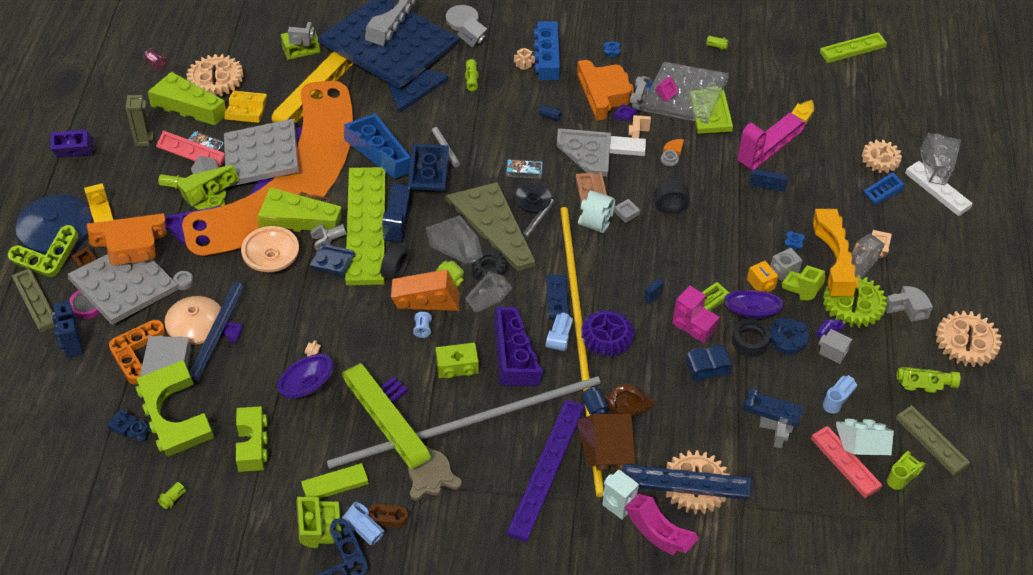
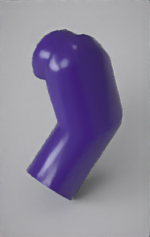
M840 319L825 320L817 330L816 336L821 339L823 334L827 335L830 329L836 332L840 331L844 327L843 321Z

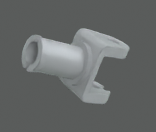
M343 224L329 230L325 229L323 225H319L310 232L312 238H322L314 244L317 251L321 250L322 244L331 245V240L347 235Z

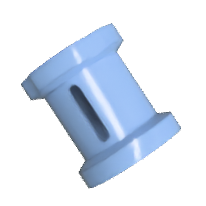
M418 312L414 317L416 327L413 329V334L419 338H426L431 334L429 324L432 321V316L427 312Z

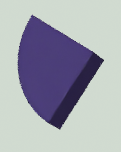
M622 104L614 113L613 118L617 120L633 119L634 115L637 116L638 111Z
M227 322L223 330L225 337L230 342L237 344L243 331V325Z

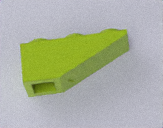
M229 165L192 174L179 181L177 186L182 197L191 206H194L239 181V177L234 166Z

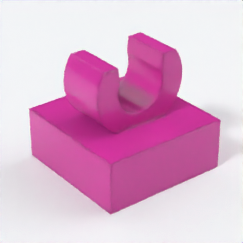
M672 77L664 79L655 89L657 95L661 96L663 101H668L679 92Z

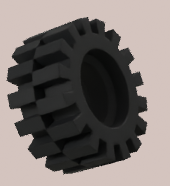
M486 249V252L480 250L479 254L476 253L475 257L472 258V275L475 276L476 281L479 279V283L485 281L486 285H489V282L495 284V280L500 282L501 278H504L506 259L504 255H501V252L495 253L494 249H492V252H489V249ZM486 264H492L496 267L493 269H485L482 266Z

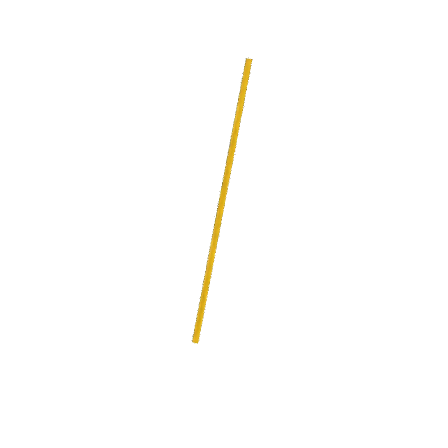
M562 207L561 217L581 378L584 381L590 379L587 354L583 343L584 339L581 338L583 323L568 208ZM585 405L586 417H587V416H590V414H589V412H588V410H587V408H586V405ZM593 467L596 496L603 497L602 471H596V467Z

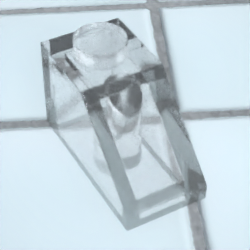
M871 233L857 241L852 252L851 263L855 265V277L860 275V279L864 277L878 260L885 245Z
M488 271L465 299L474 312H479L501 302L512 287L503 275Z

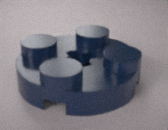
M778 318L770 328V343L772 342L776 346L775 349L780 353L796 354L797 351L805 349L809 334L806 324L793 319ZM785 334H790L792 337L788 339Z

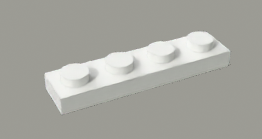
M920 161L907 168L905 174L956 215L960 216L972 207V202Z

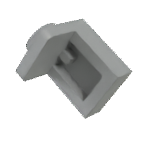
M308 22L306 28L289 27V44L310 46L311 39L315 37V29H312V23Z

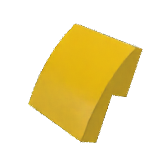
M233 91L229 97V106L225 111V119L259 123L265 109L267 94Z

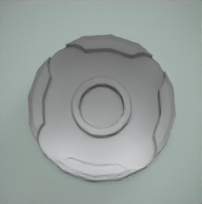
M467 5L454 6L446 13V24L450 25L453 30L460 31L462 25L471 16L479 21L478 12Z

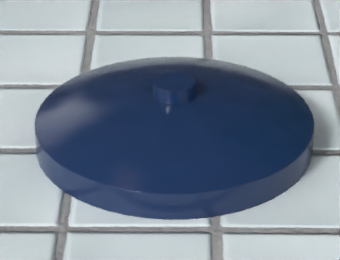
M50 195L32 202L20 213L16 221V234L23 247L46 255L59 230L63 226L71 225L78 232L79 236L72 248L74 250L88 239L87 224L93 223V218L89 207L82 200L69 195ZM57 248L55 251V255L62 254L64 248Z

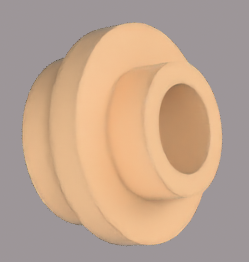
M315 340L313 343L309 342L304 353L307 356L318 354L321 345L317 344Z

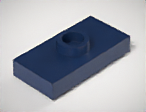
M752 169L749 186L785 192L788 175Z

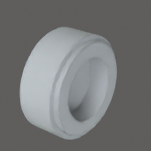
M180 271L173 277V280L178 284L179 290L189 289L194 282L192 274L188 271Z

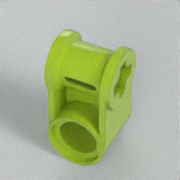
M907 451L893 465L887 478L888 485L896 490L903 489L913 478H916L921 473L925 463H920L911 456V452Z

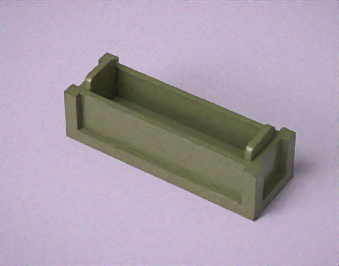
M127 95L126 112L135 146H149L150 141L153 140V132L149 129L145 112L146 101L142 99V95Z

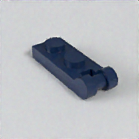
M565 274L546 275L548 319H555L561 313L568 314Z
M755 389L748 390L747 400L744 401L742 406L743 410L798 427L804 407L760 394Z

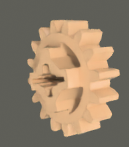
M875 140V143L870 141L864 147L862 153L863 162H867L866 167L871 166L872 171L877 169L879 173L882 170L888 173L889 169L895 171V168H898L901 162V150H897V146H891L892 142L887 144L885 140H882V142Z

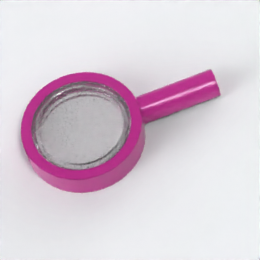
M79 290L71 296L70 303L75 317L90 319L100 313Z

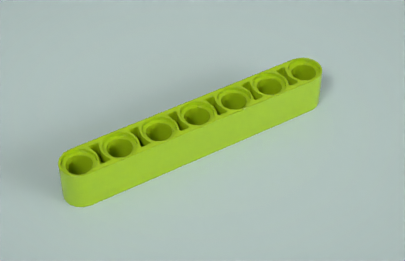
M361 363L342 372L348 387L411 470L431 460L426 446Z

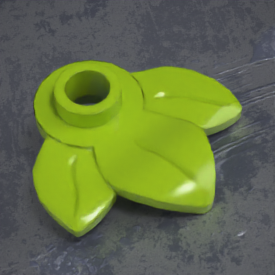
M225 189L195 204L193 207L201 210L224 206Z

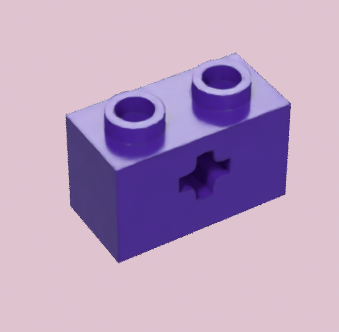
M88 130L51 132V150L57 157L93 155V137Z

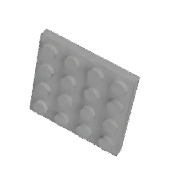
M294 119L224 133L225 154H227L225 156V166L233 165L239 177V181L230 186L299 172Z
M107 254L68 274V279L111 325L178 290V284L154 260L112 265Z

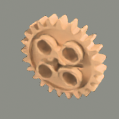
M215 54L212 58L208 55L207 59L201 57V61H195L196 65H190L191 69H188L186 74L189 82L215 96L216 94L223 96V92L229 94V90L234 91L235 86L239 87V82H242V77H244L239 61L236 62L235 58L230 59L229 55L224 58L223 54L220 57H217Z
M955 311L953 316L948 314L947 318H943L937 328L936 336L938 337L936 342L940 343L938 348L944 349L943 354H950V360L956 358L957 364L960 361H963L964 366H967L969 362L972 367H975L976 362L980 366H983L984 362L989 364L991 359H995L1002 343L999 341L1001 335L997 334L998 329H992L994 323L988 324V318L980 319L981 314H978L976 317L973 316L972 311L969 315H966L965 311H962L961 315L957 311ZM969 326L971 327L970 335L967 334L969 331ZM967 342L970 343L968 346V351H966Z
M696 450L695 455H692L690 451L687 452V456L680 453L679 459L673 457L672 463L668 462L665 468L695 472V467H698V472L730 475L726 473L727 467H720L721 460L714 462L715 456L707 458V452L700 456L698 450ZM666 492V498L672 497L671 504L678 502V509L685 506L687 513L690 508L693 509L694 514H697L698 509H701L702 513L705 514L706 508L713 512L715 506L720 508L721 503L726 501L725 497L697 495L698 497H695L694 494Z

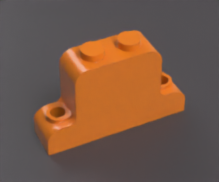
M589 60L578 61L577 75L596 121L606 119L608 111H611L612 107L630 103L631 94L634 93L633 85L629 83L628 74L624 72L620 65L596 68Z
M164 213L87 224L89 243L94 247L105 246L109 262L112 265L153 260L156 256L154 239L162 238L166 235Z

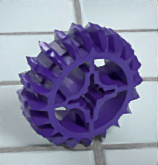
M603 309L601 313L596 310L594 315L589 314L581 327L583 343L585 346H588L589 352L594 350L595 356L599 353L602 354V357L609 355L612 358L613 354L619 356L621 352L625 353L627 348H630L634 338V328L631 326V320H627L626 315L620 316L619 311L613 313L612 309L609 312Z

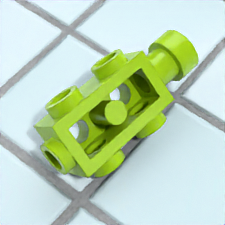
M901 367L897 370V380L907 390H916L918 387L924 388V391L937 392V390H943L944 385H948L950 388H958L960 385V373H943L931 369Z

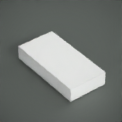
M611 136L609 153L645 156L646 139Z

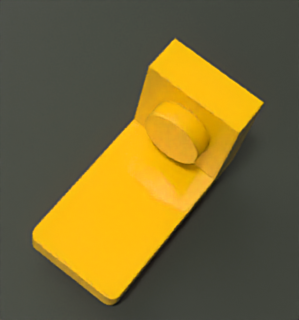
M103 183L84 188L94 223L113 220Z

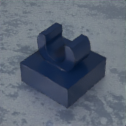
M120 409L107 426L109 430L126 437L131 424L137 421V419Z

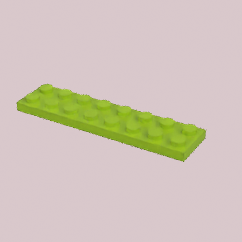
M382 167L349 168L346 249L354 250L356 256L352 257V263L346 271V285H384V277L381 276L380 270L385 255L382 222L385 212L386 172Z

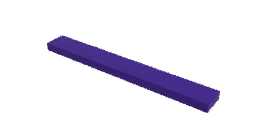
M565 400L508 529L507 536L526 543L528 542L578 426L577 420L581 419L585 410V405Z

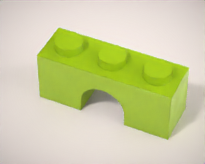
M262 406L237 408L236 426L239 437H251L247 442L236 443L238 472L264 470V462H267L268 459L267 449H264V444H267V431L264 432V427H267V414H263Z

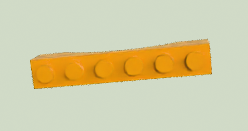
M815 209L813 218L815 235L829 245L836 257V263L830 269L827 282L830 296H854V291L858 288L859 281L858 277H855V265L851 263L852 254L848 251V240H845V228H842V217L839 216L837 209Z

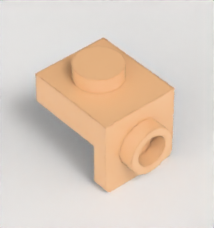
M634 115L633 124L629 125L628 135H631L632 138H639L640 131H649L651 117Z
M873 230L868 253L877 258L886 257L889 252L892 234Z

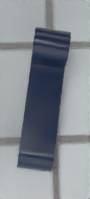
M393 183L388 210L383 214L382 228L384 241L403 243L412 189H408V184Z

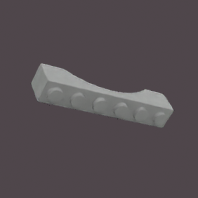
M399 0V3L389 12L373 17L366 26L365 40L384 46L387 41L391 40L393 32L398 30L399 23L404 21L406 13L409 14L411 6L415 5L417 0Z

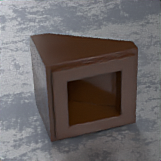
M88 246L70 258L78 268L97 260Z

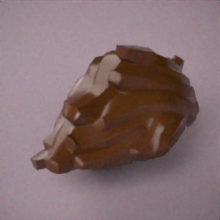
M629 384L614 386V389L610 391L608 396L604 397L608 401V406L612 413L631 414L632 418L636 414L653 408V403H655V399L646 397L644 392Z

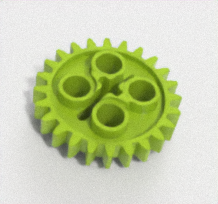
M857 275L859 284L854 313L852 312L854 296H830L828 286H826L823 305H826V311H830L829 316L836 315L835 320L841 319L844 324L849 322L850 327L853 324H857L858 328H860L862 323L866 327H868L869 322L874 325L875 321H880L881 316L884 315L887 297L883 296L884 291H879L880 285L874 286V281L867 282V277L862 280L860 275Z

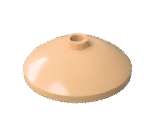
M266 226L251 232L242 243L241 252L245 263L254 270L275 272L288 267L295 261L299 253V244L296 236L291 231L283 227Z
M203 296L184 298L176 302L168 310L165 316L166 331L170 337H189L190 345L202 344L221 307L216 301Z

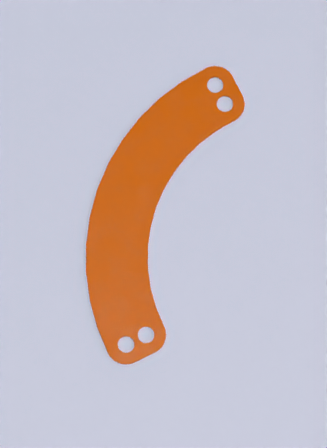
M321 81L308 83L302 88L303 127L297 145L299 172L275 177L260 190L246 198L214 209L192 212L184 218L182 228L185 243L192 253L205 256L241 248L245 238L251 232L258 229V214L270 187L319 201L326 195L342 170L350 148V144L344 140V124L353 121L349 90L344 84L338 81ZM329 89H337L340 95L337 98H332L328 96L327 91ZM313 90H318L322 92L323 97L316 100L310 96V93ZM202 220L206 223L207 227L203 231H197L192 225L195 221ZM207 236L210 239V243L207 246H199L196 243V238Z

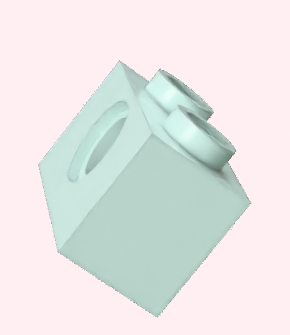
M618 470L614 475L610 474L604 482L605 489L602 494L604 496L602 505L623 520L628 514L625 506L637 495L639 484Z

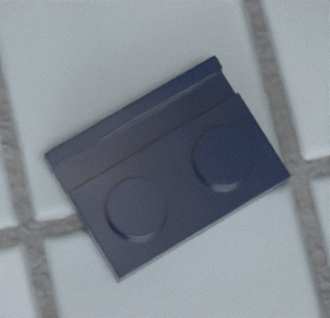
M322 244L321 250H318L310 264L312 270L344 276L352 263V257L356 256L354 250Z

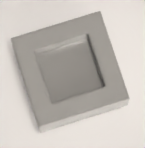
M629 199L615 206L614 212L625 223L640 215V209Z

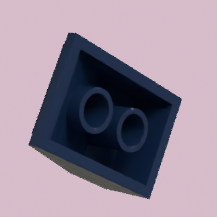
M413 144L408 189L445 191L449 165V145Z

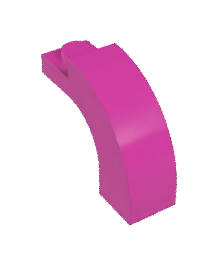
M637 494L625 506L629 517L639 531L655 546L671 555H674L677 551L686 553L699 540L696 532L679 528L670 523L659 511L653 497Z

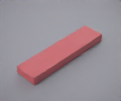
M166 131L162 132L156 145L161 150L194 162L198 156L214 158L218 168L222 167L227 155L221 151Z
M828 426L811 436V440L864 498L881 489L882 484L854 454L844 450L841 440Z

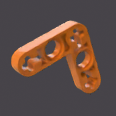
M159 320L149 321L113 338L109 342L111 354L131 384H138L136 378L141 377L142 365L133 351L147 345L149 336H164V326ZM134 336H142V339L139 341L132 340ZM127 357L132 358L130 363H122L123 359ZM134 368L135 372L139 375L135 376L131 370Z

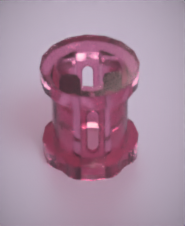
M153 48L146 50L143 55V59L151 63L152 67L156 70L162 69L166 64V58L158 55L157 51Z

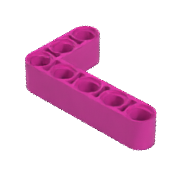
M789 113L766 132L755 124L749 123L742 133L737 161L751 171L756 169L800 134L806 122L793 113Z

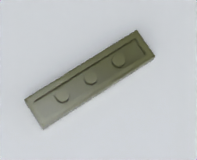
M29 268L12 275L13 281L39 332L41 333L55 327L57 324L53 323L51 315L53 312L31 269Z
M912 405L897 415L896 419L953 476L969 466L970 461Z

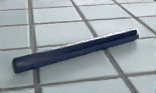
M240 282L233 283L189 371L193 382L199 381L244 289Z

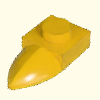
M809 100L802 104H797L792 113L807 124L813 115L814 103L812 100Z

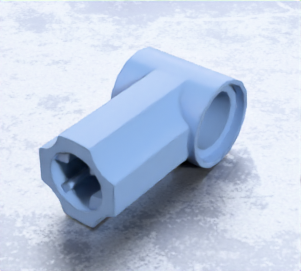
M561 313L556 316L552 331L550 330L547 336V348L566 351L569 332L573 323V318L569 314Z
M849 375L842 376L834 387L828 390L823 402V408L827 412L835 414L840 411L844 402L857 388L854 378Z
M354 502L342 517V519L349 523L351 530L356 531L371 546L384 535V530L369 516L368 509L361 503Z

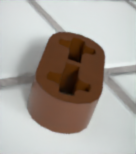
M374 504L368 509L369 516L379 526L402 528L408 523V512L402 506ZM376 512H380L378 518L374 517V515H376ZM398 514L402 516L400 520H396Z

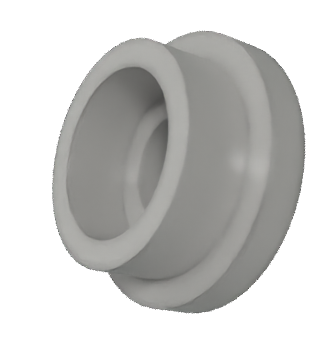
M666 150L661 156V162L666 166H675L679 161L677 153L673 150Z

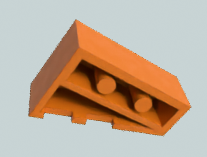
M447 269L396 278L392 281L391 298L398 309L459 311L460 292Z

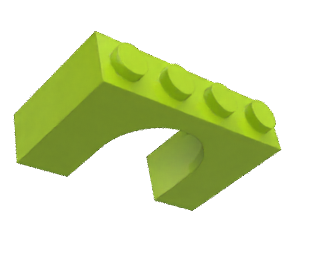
M184 360L136 378L139 386H136L139 397H143L145 400V404H142L146 416H151L152 421L149 422L153 434L157 433L159 439L156 440V444L160 452L164 451L166 456L169 457L215 438L204 413L178 423L166 421L161 417V406L170 394L194 385Z

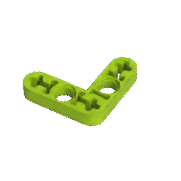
M71 225L63 226L46 255L17 245L9 250L8 257L16 265L26 269L30 268L32 271L47 277H54L59 273L79 237L78 232ZM57 248H64L62 254L55 255V251ZM21 253L25 258L23 259L20 256L15 257V255ZM38 257V262L35 265H30V260Z

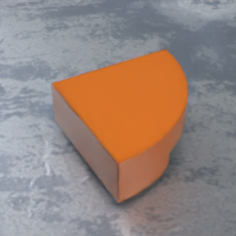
M675 139L669 141L664 146L663 153L666 150H673L680 156L684 140Z

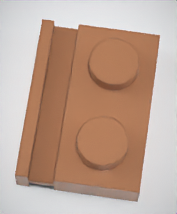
M599 172V174H576L575 179L580 203L584 199L587 200L590 190L607 195L602 172Z

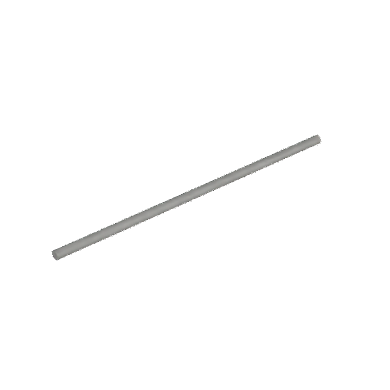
M598 376L417 432L416 435L420 440L598 385L600 384V379ZM390 441L328 460L327 464L330 469L394 449Z

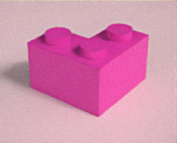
M689 286L676 299L672 323L677 328L689 333L693 338L705 343L717 330L720 317L704 308L706 295Z

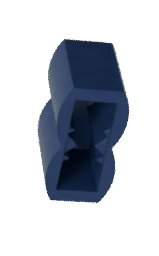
M713 345L708 349H693L687 353L686 364L693 380H704L710 377L728 375L731 373L733 366L725 346Z

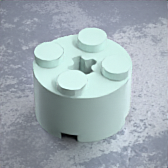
M590 190L587 200L584 199L581 203L580 210H583L579 217L578 225L604 233L610 224L608 220L614 213L615 199Z

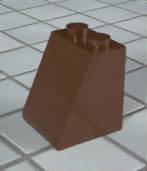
M592 414L577 420L588 467H596V471L609 470V467L623 470L624 464H635L631 414Z

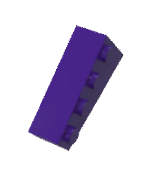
M497 307L494 317V331L500 385L539 386L543 371L537 363L535 352L532 351L530 339L525 334L524 325L517 308Z

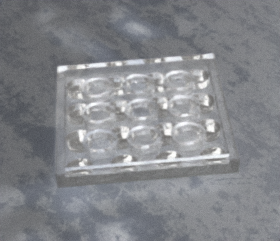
M663 62L642 104V111L709 123L729 79V73ZM667 77H672L679 92L668 101H663L661 96H658L655 91L656 86Z

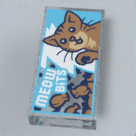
M194 131L188 138V140L221 152L225 148L223 141Z
M507 159L506 176L542 179L543 161Z

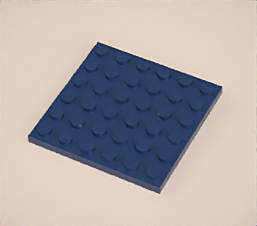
M370 0L318 36V42L400 89L459 44L460 38L410 10L409 14L406 13L404 21L399 23L398 30L393 32L391 40L387 41L384 46L365 40L366 26L375 16L389 12L398 4L393 0Z

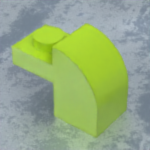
M808 265L801 274L790 271L782 282V288L798 293L800 300H811L825 283V271Z

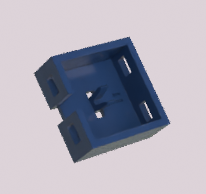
M70 300L53 304L55 312L51 313L53 323L57 324L56 328H54V333L58 340L60 351H65L67 358L83 355L78 324Z

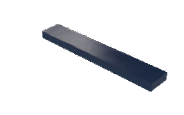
M623 465V473L639 484L638 488L743 500H749L750 477Z

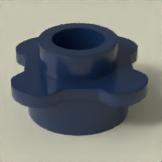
M137 420L131 424L127 435L142 442L146 440V435L152 430L149 424L147 425L146 422Z

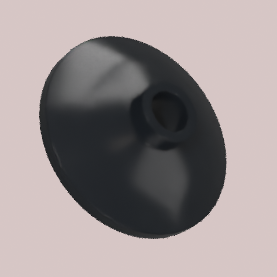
M529 183L521 186L516 191L515 202L523 210L537 212L549 206L551 203V193L541 184Z

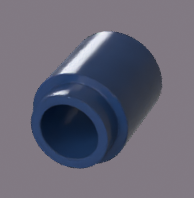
M597 387L585 390L583 392V401L589 414H607L609 407L601 390H598Z

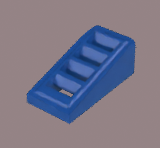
M892 172L864 190V194L876 205L904 191V183ZM874 192L878 197L875 198L871 193Z

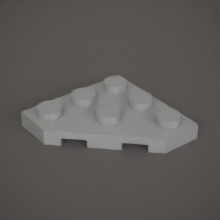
M558 129L557 147L585 172L594 174L602 172V176H608L611 133Z

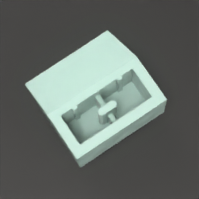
M845 419V422H836L843 448L852 454L891 455L894 431L886 428L885 424L875 423V420L863 419V422H857L855 419Z

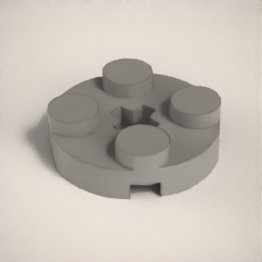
M642 76L636 79V92L632 93L630 103H632L634 110L641 111L640 106L643 107L649 92V88H646L647 83L650 84L649 77Z

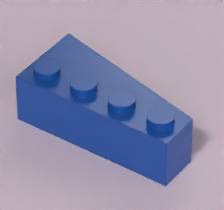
M376 113L344 124V140L378 167H382L391 177L396 179L410 173L411 157Z

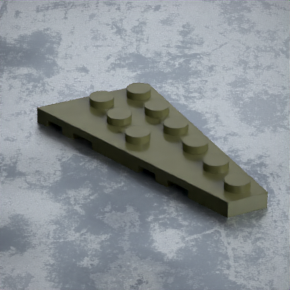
M497 182L446 195V201L449 204L452 203L456 207V211L459 214L462 213L467 218V222L485 239L487 238L491 245L498 249L517 271L535 267V260Z

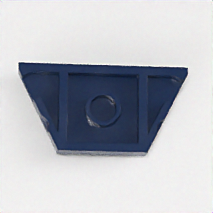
M425 69L400 89L388 83L398 112L401 113L446 83L448 75Z

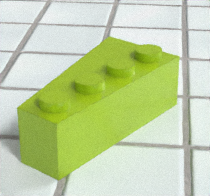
M173 72L169 73L148 91L151 107H162L167 112H179L181 116H192L195 120L212 125L218 124L225 117L226 108L223 99Z
M270 187L258 214V229L266 226H278L301 232V230L311 231L315 227L323 225L325 229L329 230L339 226L341 206Z

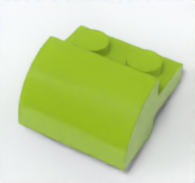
M297 497L300 543L311 548H318L319 544H334L329 530L332 521L340 518L339 502H319V497ZM336 524L334 531H339L341 535V527L339 524Z

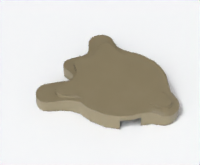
M428 446L426 448L429 451L431 460L413 470L408 467L409 477L413 483L410 491L412 500L417 501L425 494L437 496L441 492V486L458 490L462 485L461 479L451 472L447 457L439 451L430 449Z

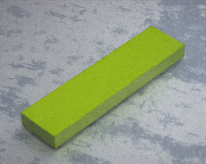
M878 32L823 47L820 49V54L827 63L885 48L887 42Z

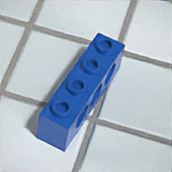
M538 21L537 28H534V38H537V40H534V50H538L535 51V61H538V63H535V73H538L539 80H559L558 22Z

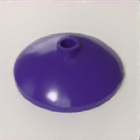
M758 290L734 291L727 294L724 301L730 311L747 319H765L777 314L783 308V300L780 297Z
M313 354L300 359L282 374L278 381V391L283 397L292 399L306 397L317 392L329 380L334 368L333 361L326 354Z

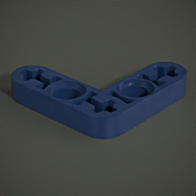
M342 518L333 520L329 531L343 563L317 575H332L334 572L347 575L344 568L347 567V571H350L354 568L355 563L358 566H363L361 573L358 574L357 571H353L350 575H365L368 568L367 562L349 523ZM336 524H339L340 527L344 526L343 535L344 537L349 535L350 538H345L338 542V540H341V535L339 531H334ZM345 543L353 544L355 550L352 554L343 552L342 546Z

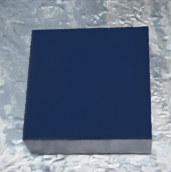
M657 279L646 287L644 296L646 303L650 304L662 295L664 282Z

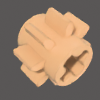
M526 48L518 50L517 55H514L516 67L523 70L531 68L532 63H535L533 52Z

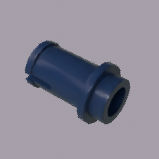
M542 104L539 115L552 118L553 121H559L562 117V110Z

